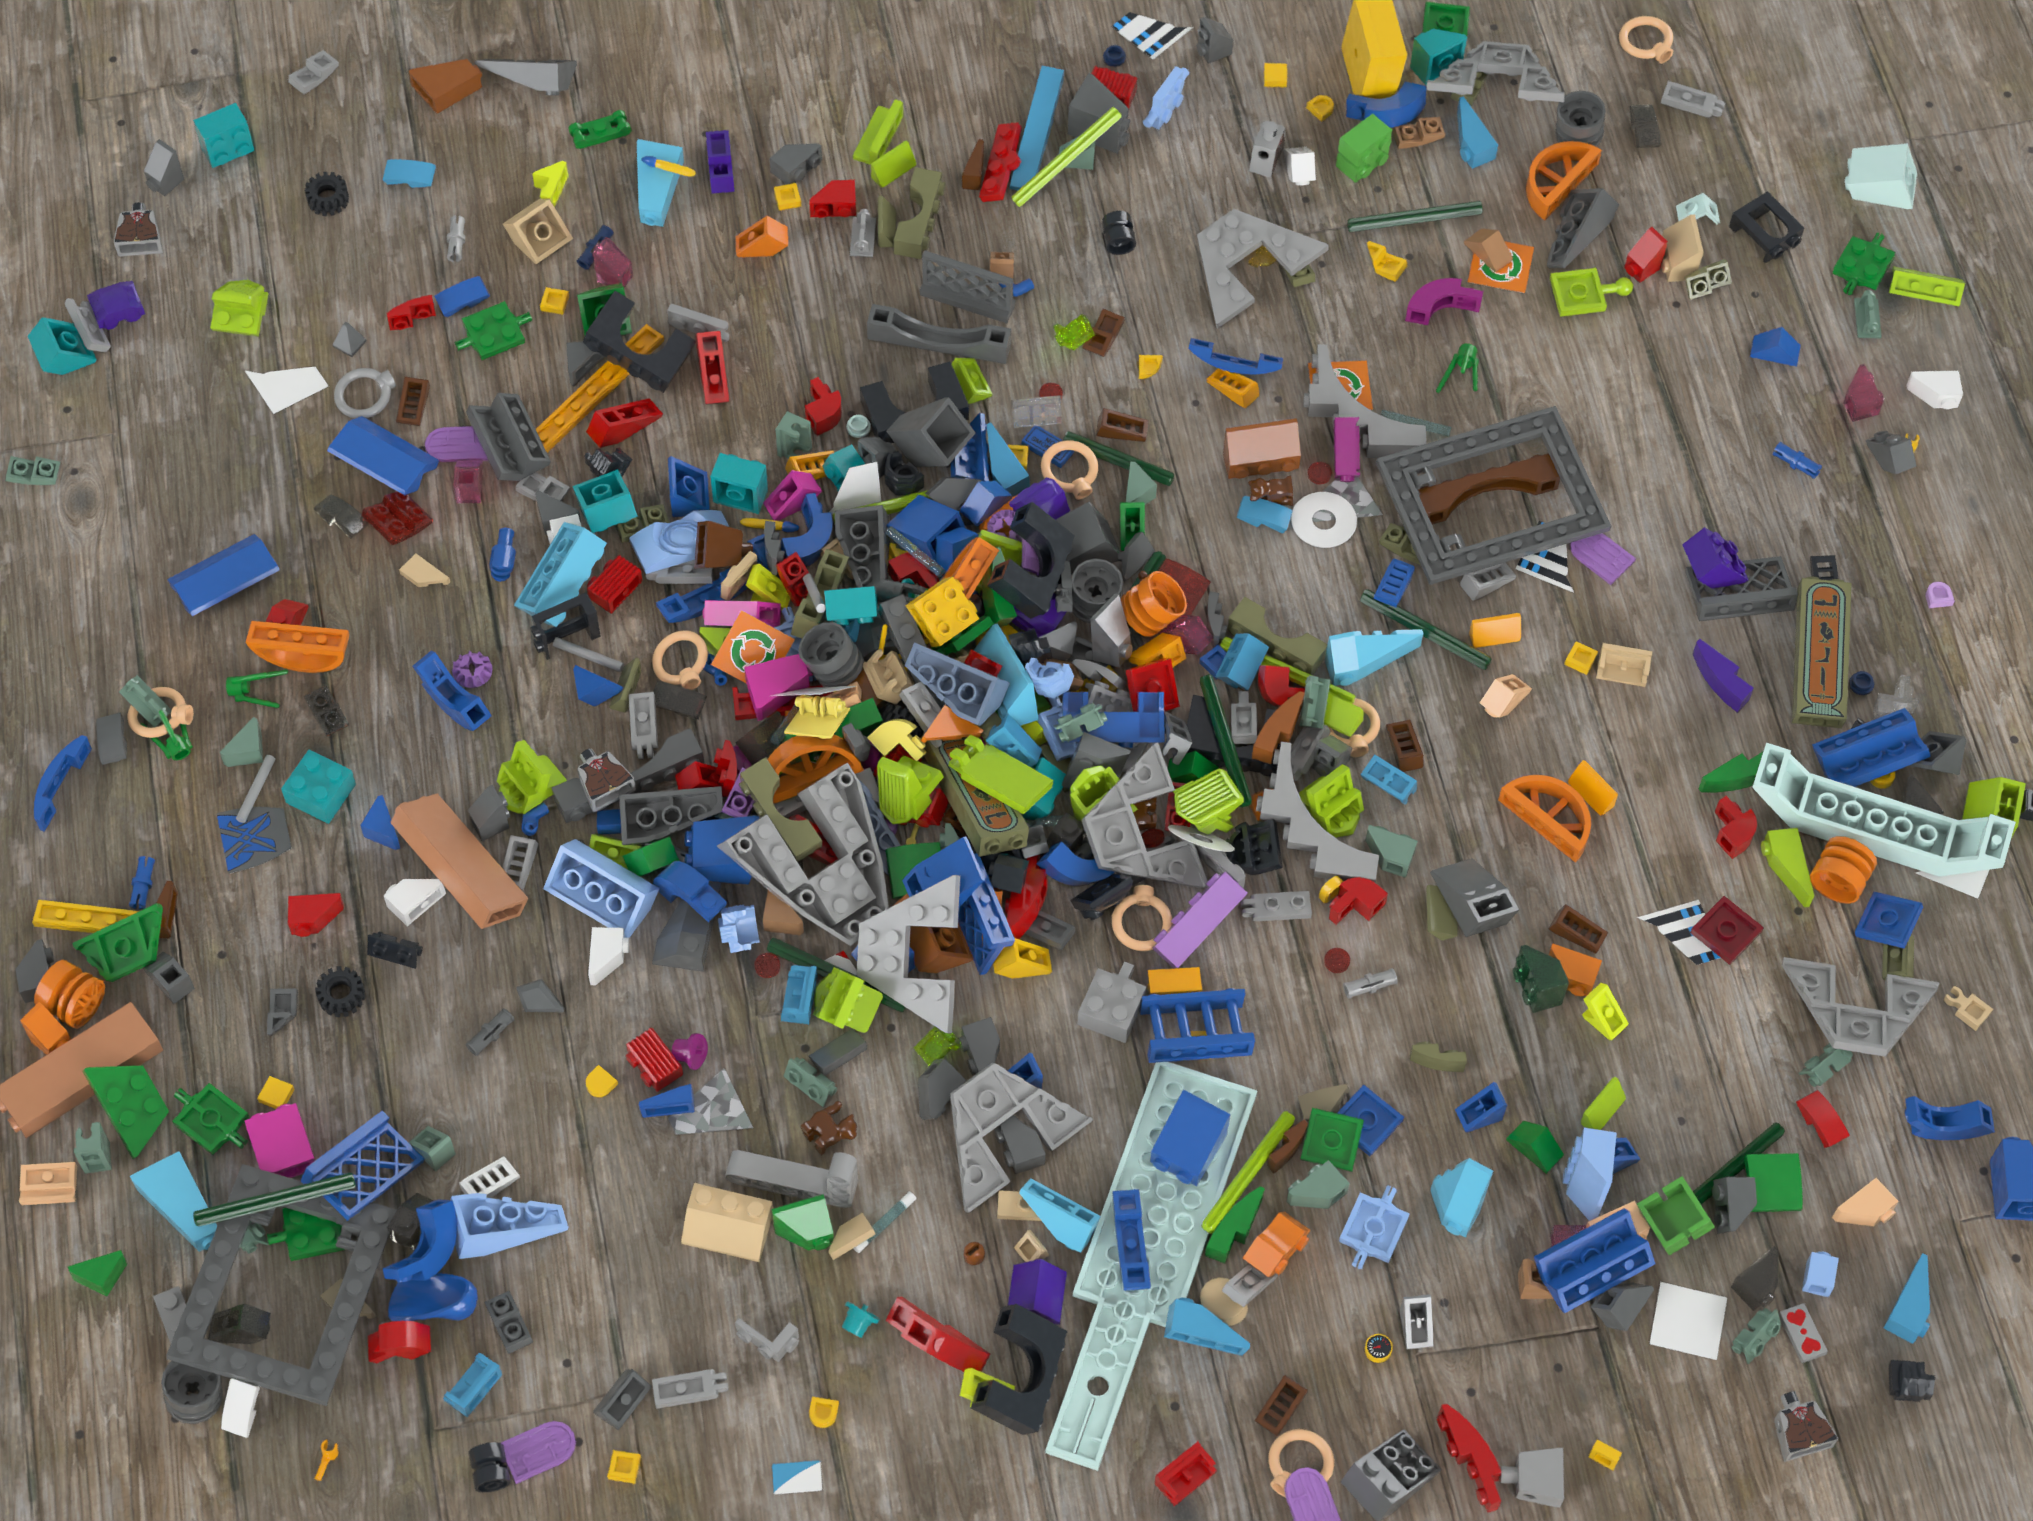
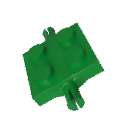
M1876 233L1872 242L1855 236L1851 237L1833 268L1834 275L1842 277L1848 282L1843 289L1845 294L1848 292V295H1852L1856 286H1865L1873 290L1878 288L1896 252L1880 246L1885 238L1882 233L1881 235Z
M501 302L462 318V324L467 331V337L455 341V346L458 351L472 346L478 352L481 360H485L524 344L525 338L520 330V325L532 321V317L529 312L516 317L511 313L506 302Z
M984 614L943 645L931 647V649L948 656L952 652L961 650L994 625L989 616Z
M208 1083L201 1092L192 1097L182 1088L175 1092L174 1097L182 1102L184 1107L172 1121L174 1126L211 1155H214L229 1140L240 1149L244 1148L243 1144L246 1146L248 1140L237 1132L245 1120L250 1117L248 1112L212 1084Z
M283 1208V1231L267 1234L269 1245L285 1241L291 1261L345 1250L336 1247V1242L341 1235L343 1225L289 1208Z

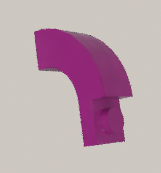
M1444 278L1429 282L1418 289L1410 299L1405 321L1428 326L1431 316L1436 311L1447 307L1479 312L1484 291L1461 287L1462 279Z

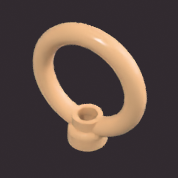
M1651 16L1636 17L1626 22L1620 30L1619 42L1628 54L1642 59L1655 58L1661 64L1671 58L1673 49L1670 47L1673 43V33L1668 24L1661 19ZM1650 25L1662 31L1664 41L1663 43H1657L1653 49L1644 50L1634 47L1628 40V34L1637 26Z
M1071 440L1060 441L1050 446L1044 453L1041 460V472L1044 479L1046 477L1054 479L1064 492L1073 493L1075 498L1080 500L1093 492L1091 484L1098 474V461L1093 451L1083 443ZM1064 450L1077 451L1087 459L1089 464L1088 473L1085 478H1078L1072 483L1062 482L1051 472L1050 464L1052 458Z
M682 630L669 634L658 644L654 651L652 667L655 675L664 683L681 685L686 691L697 688L701 684L699 674L703 670L708 658L707 645L700 635L692 631ZM681 640L693 642L698 650V657L694 666L683 669L679 675L668 674L662 666V658L668 647Z
M168 687L152 688L159 697H168L175 702L176 706L172 708L171 719L169 720L173 730L179 724H191L194 714L193 707L186 705L185 699L178 691ZM132 705L130 706L127 715L128 724L136 734L147 738L168 734L164 724L154 728L142 726L138 721V711Z
M1355 698L1353 704L1362 708L1363 712L1370 719L1368 732L1363 736L1353 735L1349 739H1345L1335 734L1332 728H1328L1331 731L1329 736L1332 735L1352 747L1351 757H1361L1368 753V744L1378 735L1380 718L1372 705Z
M1137 885L1134 887L1132 895L1125 897L1116 905L1112 914V928L1118 940L1126 947L1136 951L1153 950L1152 947L1156 944L1153 939L1148 941L1135 940L1124 931L1122 916L1125 910L1134 904L1138 906H1153L1159 911L1163 920L1161 931L1163 929L1168 931L1173 925L1171 922L1172 915L1168 906L1161 899L1154 896V888L1152 886Z
M1295 1429L1283 1433L1273 1442L1269 1451L1268 1461L1274 1476L1271 1487L1279 1495L1286 1497L1285 1483L1291 1474L1282 1470L1279 1461L1280 1453L1284 1446L1292 1441H1307L1319 1449L1323 1457V1468L1320 1474L1328 1482L1334 1470V1456L1329 1444L1320 1435L1309 1430Z

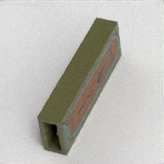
M1811 576L1802 578L1797 587L1792 706L1793 724L1842 729L1847 720L1852 583L1844 582L1841 579L1820 580L1817 577Z
M967 737L942 741V745L937 748L933 746L930 740L926 741L924 750L927 753L924 757L930 767L942 772L944 778L939 782V785L978 856L1027 847L1029 827L1021 813L961 779L959 772L948 766L949 761L953 759L950 757V753L955 748L963 751L967 746L964 744Z

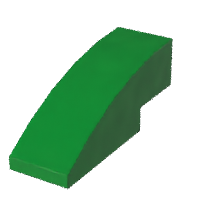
M997 547L999 552L982 579V595L985 615L989 616L994 624L998 623L999 627L1007 626L1017 615L1011 603L987 586L994 567L1005 561L1001 548Z
M1763 752L1750 760L1741 753L1703 776L1698 789L1701 793H1718L1753 786Z
M1260 1186L1247 1194L1223 1217L1206 1246L1205 1257L1225 1264L1234 1241L1245 1244L1263 1200L1265 1188Z

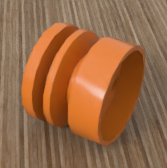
M1155 571L1148 575L1138 585L1124 593L1121 598L1126 621L1137 633L1147 637H1152L1159 633L1168 624L1182 616L1187 609L1186 598L1179 584L1171 576L1160 571Z
M1842 836L1832 837L1827 842L1825 849L1820 855L1821 858L1816 862L1810 873L1811 883L1820 894L1830 900L1851 904L1857 902L1866 886V881L1869 880L1877 865V858L1869 848L1854 839Z
M60 960L52 965L42 977L35 992L34 1004L36 1005L40 1002L53 1016H57L59 1021L78 1029L84 1026L97 1012L105 993V984L99 978L93 977L92 974L83 973L81 968L66 960Z

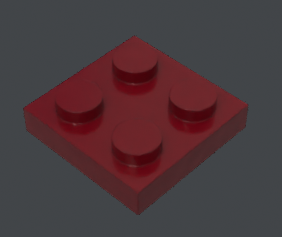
M1723 896L1695 924L1690 933L1731 965L1763 932L1764 927L1727 897Z

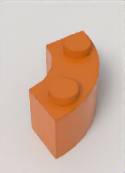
M1279 1212L1271 1224L1256 1237L1243 1256V1259L1267 1277L1275 1273L1280 1275L1288 1265V1259L1296 1250L1301 1252L1309 1241L1307 1235L1311 1230L1288 1213Z

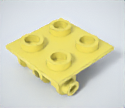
M801 695L796 697L795 705L799 707V711L784 733L797 736L819 737L822 739L832 738L850 711V707H846L845 701H842L840 698H820V696Z

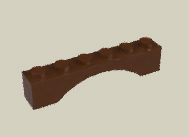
M1548 453L1544 455L1538 454L1523 461H1513L1508 465L1498 468L1491 467L1477 474L1470 473L1459 479L1445 480L1441 484L1434 486H1424L1418 491L1431 524L1446 521L1461 503L1473 496L1494 490H1515L1539 495L1557 490L1560 477Z

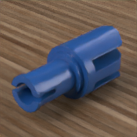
M506 527L499 530L498 544L492 547L489 562L491 576L499 582L505 581L510 577L516 556V551L512 547L514 531Z

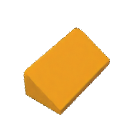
M1520 613L1472 620L1469 635L1473 647L1479 648L1520 641Z
M1583 760L1570 776L1568 784L1602 816L1615 806L1618 793Z

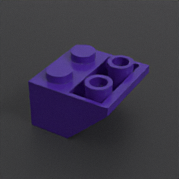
M1704 527L1682 544L1697 580L1713 589L1743 584L1748 581L1745 573L1746 566L1737 555L1738 548L1732 541L1723 539L1719 533H1713Z

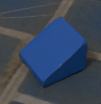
M620 809L597 811L598 834L622 833Z

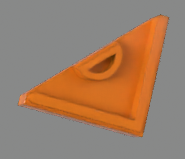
M944 705L921 741L925 743L929 740L942 739V741L957 740L962 737H969L970 735L978 738L984 730L972 722L958 717L951 711V708Z

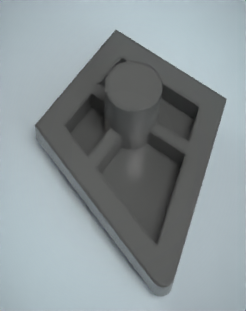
M542 979L516 987L525 1012H564L565 1007Z

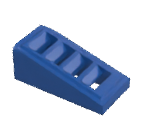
M1392 559L1373 599L1397 607L1412 580L1415 567L1398 559Z
M687 1084L640 1101L639 1108L642 1117L695 1112L692 1085Z

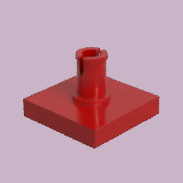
M1171 658L1160 659L1125 670L1133 712H1137L1138 692H1164V711L1180 707Z

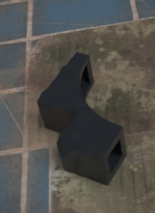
M969 840V844L973 850V853L977 854L972 843ZM1005 852L980 856L988 877L992 878L991 884L994 888L1021 894L1026 880L1029 861L1011 856Z

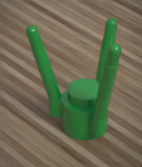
M1469 343L1460 345L1458 353L1453 355L1452 362L1436 389L1437 393H1440L1456 363L1461 367L1460 372L1462 374L1472 366L1473 391L1476 392L1478 390L1479 359L1476 358L1478 350L1474 345Z
M288 670L227 677L228 696H235V702L245 701L279 708V703L245 696V693L250 692V681L288 674Z
M159 710L158 713L170 737L166 740V746L158 737L151 739L164 752L167 759L172 757L174 761L186 758L191 753V748L193 747L188 737L186 725L180 724L183 737L175 734L163 710Z

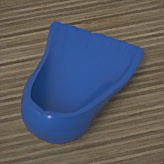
M437 1273L426 1281L409 1280L402 1283L397 1282V1286L390 1297L388 1316L391 1321H416L429 1318L463 1320L468 1318L476 1308L478 1300L477 1289L472 1282L463 1277Z

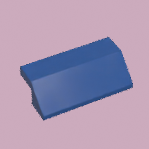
M363 416L348 421L327 450L403 495L417 491L423 473L436 469L439 463L437 458Z
M253 534L167 580L171 588L178 594L186 611L191 616H194L274 574L280 569L262 540Z
M1906 708L1812 744L1825 777L1853 787L1931 757L1929 748L1918 736L1914 718Z
M1625 1208L1534 1256L1542 1282L1564 1313L1656 1264L1649 1242L1637 1234L1630 1211Z

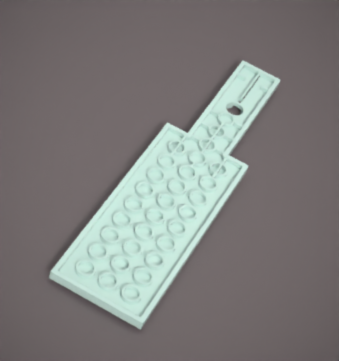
M1170 1062L1155 1063L1073 1291V1297L1097 1304L1047 1444L1046 1454L1098 1471L1149 1323L1166 1327L1168 1308L1175 1299L1187 1298L1209 1235L1207 1231L1202 1229V1222L1223 1194L1257 1096V1090ZM1183 1089L1231 1114L1227 1137L1198 1186L1191 1183L1185 1184L1178 1180L1176 1175L1168 1171H1160L1150 1162L1151 1151ZM1139 1189L1151 1289L1124 1291L1118 1258L1112 1191ZM1095 1377L1104 1378L1109 1385L1108 1391L1101 1396L1093 1395L1087 1387L1089 1380Z

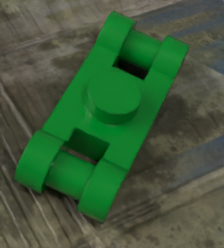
M617 110L610 116L586 123H573L568 127L570 135L574 137L573 143L577 149L624 137L632 132L630 124L626 122L627 117L623 110Z

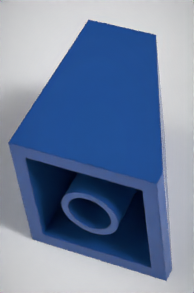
M920 494L887 524L894 543L907 552L912 550L929 556L934 561V573L939 577H942L945 573L936 568V536L959 527L966 528L959 511Z
M759 816L693 822L690 831L685 833L684 844L688 846V854L685 855L684 863L693 867L709 881L749 885L752 876L720 850L717 845L758 820Z
M1183 1089L1151 1151L1150 1162L1158 1170L1168 1171L1176 1175L1177 1179L1181 1182L1198 1186L1227 1137L1231 1114Z
M2018 1137L2002 1139L1990 1158L1995 1219L2033 1221V1146L2029 1140H2020Z

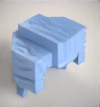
M1031 658L1030 662L1026 663V671L1039 695L1056 698L1070 689L1074 675L1069 664L1063 663L1062 667L1059 663L1047 662L1045 666L1038 663L1039 661L1036 658Z
M736 905L721 910V918H718L722 943H729L730 953L751 950V944L760 942L754 905Z

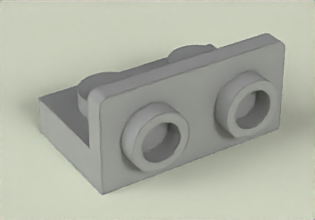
M1096 680L1094 684L1086 683L1085 688L1089 689L1088 704L1094 702L1095 705L1100 704L1103 707L1098 712H1133L1130 693L1117 689L1116 693L1108 690L1109 685Z

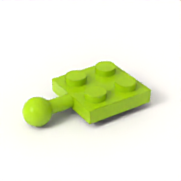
M1597 268L1551 273L1550 282L1560 317L1606 311L1607 304L1604 294L1616 292L1620 296H1627L1633 290L1632 281L1626 277L1619 278L1615 283L1601 285Z

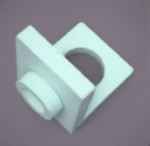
M1704 193L1676 206L1679 221L1695 214L1696 219L1706 215L1716 224L1720 223L1717 205Z

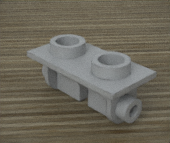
M861 209L857 217H853L850 256L873 257L876 218H871V214L867 209Z

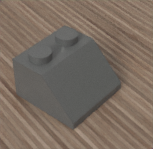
M1084 732L1067 767L1062 786L1070 789L1083 769L1099 765L1105 769L1110 766L1119 778L1131 751Z

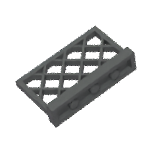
M924 251L922 255L923 284L920 288V296L1008 323L1016 306V300L1013 299V278ZM931 262H935V263H937L939 266L936 267V266H935L934 264H932ZM953 269L959 270L961 273L958 274ZM942 271H945L950 277H946ZM975 276L981 277L983 280L979 281ZM967 278L972 284H968L964 279ZM997 283L1006 285V287L1001 288ZM989 285L994 291H990L986 286Z
M1782 557L1742 561L1746 569L1749 568L1755 571L1752 577L1747 575L1748 581L1744 587L1731 585L1721 587L1719 590L1712 589L1698 581L1694 577L1695 573L1692 566L1686 567L1685 573L1697 606L1696 614L1698 620L1706 621L1795 610L1798 593L1796 587L1791 585ZM1777 565L1778 572L1774 574L1765 568L1766 566ZM1761 574L1770 579V581L1766 585L1756 580V578ZM1776 582L1785 588L1774 589L1771 586ZM1753 585L1762 591L1750 592L1747 589ZM1728 587L1736 591L1738 594L1727 595L1723 592ZM1704 590L1714 596L1701 598L1700 594Z

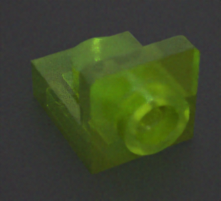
M1083 314L1065 327L1058 323L1053 326L1056 332L1055 339L1058 344L1073 351L1095 336L1088 317Z
M934 1026L913 1049L930 1066L934 1060L942 1059L951 1049L956 1051L959 1045L955 1042L957 1037L953 1032L945 1033Z

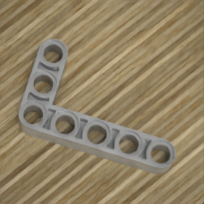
M734 1150L731 1153L725 1179L734 1184L801 1199L824 1194L826 1204L849 1208L852 1205L858 1183L857 1160L850 1154L837 1152L834 1153L830 1169L827 1170Z

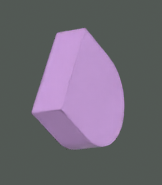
M1934 582L1929 585L1925 595L1929 608L1953 606V594L1947 584Z

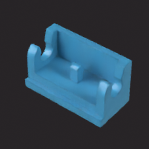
M1249 633L1236 634L1215 677L1235 689L1240 687L1243 690H1249L1269 646Z
M1009 714L1003 717L998 727L994 725L986 738V742L989 745L998 748L1029 767L1038 762L1042 751Z
M1375 754L1360 774L1364 780L1370 781L1400 800L1404 805L1407 804L1409 795L1414 794L1417 790V780Z
M791 966L788 973L781 1021L801 1024L810 1023L814 990L817 983V967Z
M478 1353L475 1362L450 1392L447 1391L445 1393L444 1401L468 1418L502 1376L500 1366L483 1354Z

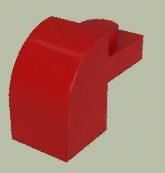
M816 377L810 380L811 395L815 401L805 405V419L811 422L812 430L816 436H819L833 429L839 423L842 416V405L839 390L832 393L826 383L823 384L820 378Z
M906 552L888 561V574L894 582L901 583L904 579L910 578L915 585L918 583L919 586L930 589L939 582L938 577L934 573V561L926 554Z
M1259 666V691L1262 697L1271 705L1280 707L1288 698H1291L1298 692L1305 693V688L1288 687L1290 667Z
M1726 795L1718 801L1714 812L1726 825L1720 829L1716 842L1733 859L1750 846L1757 828V819L1752 809L1742 813L1739 805L1731 801Z
M1361 877L1347 879L1340 884L1338 896L1329 906L1331 908L1329 919L1337 925L1354 909L1369 921L1385 906L1388 893L1369 879Z
M393 1321L379 1325V1331L368 1335V1361L377 1364L393 1356L413 1360L431 1352L430 1326L418 1322Z

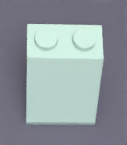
M1908 143L1852 149V156L1848 159L1849 176L1845 177L1846 190L1850 191L1852 199L1913 209L1917 171Z

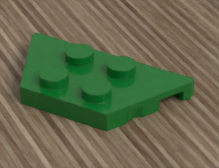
M156 903L73 942V947L79 950L87 958L86 960L99 970V974L106 981L114 982L156 962L163 907L161 904Z
M144 1066L87 1067L83 1069V1074L131 1158H137L169 1112Z

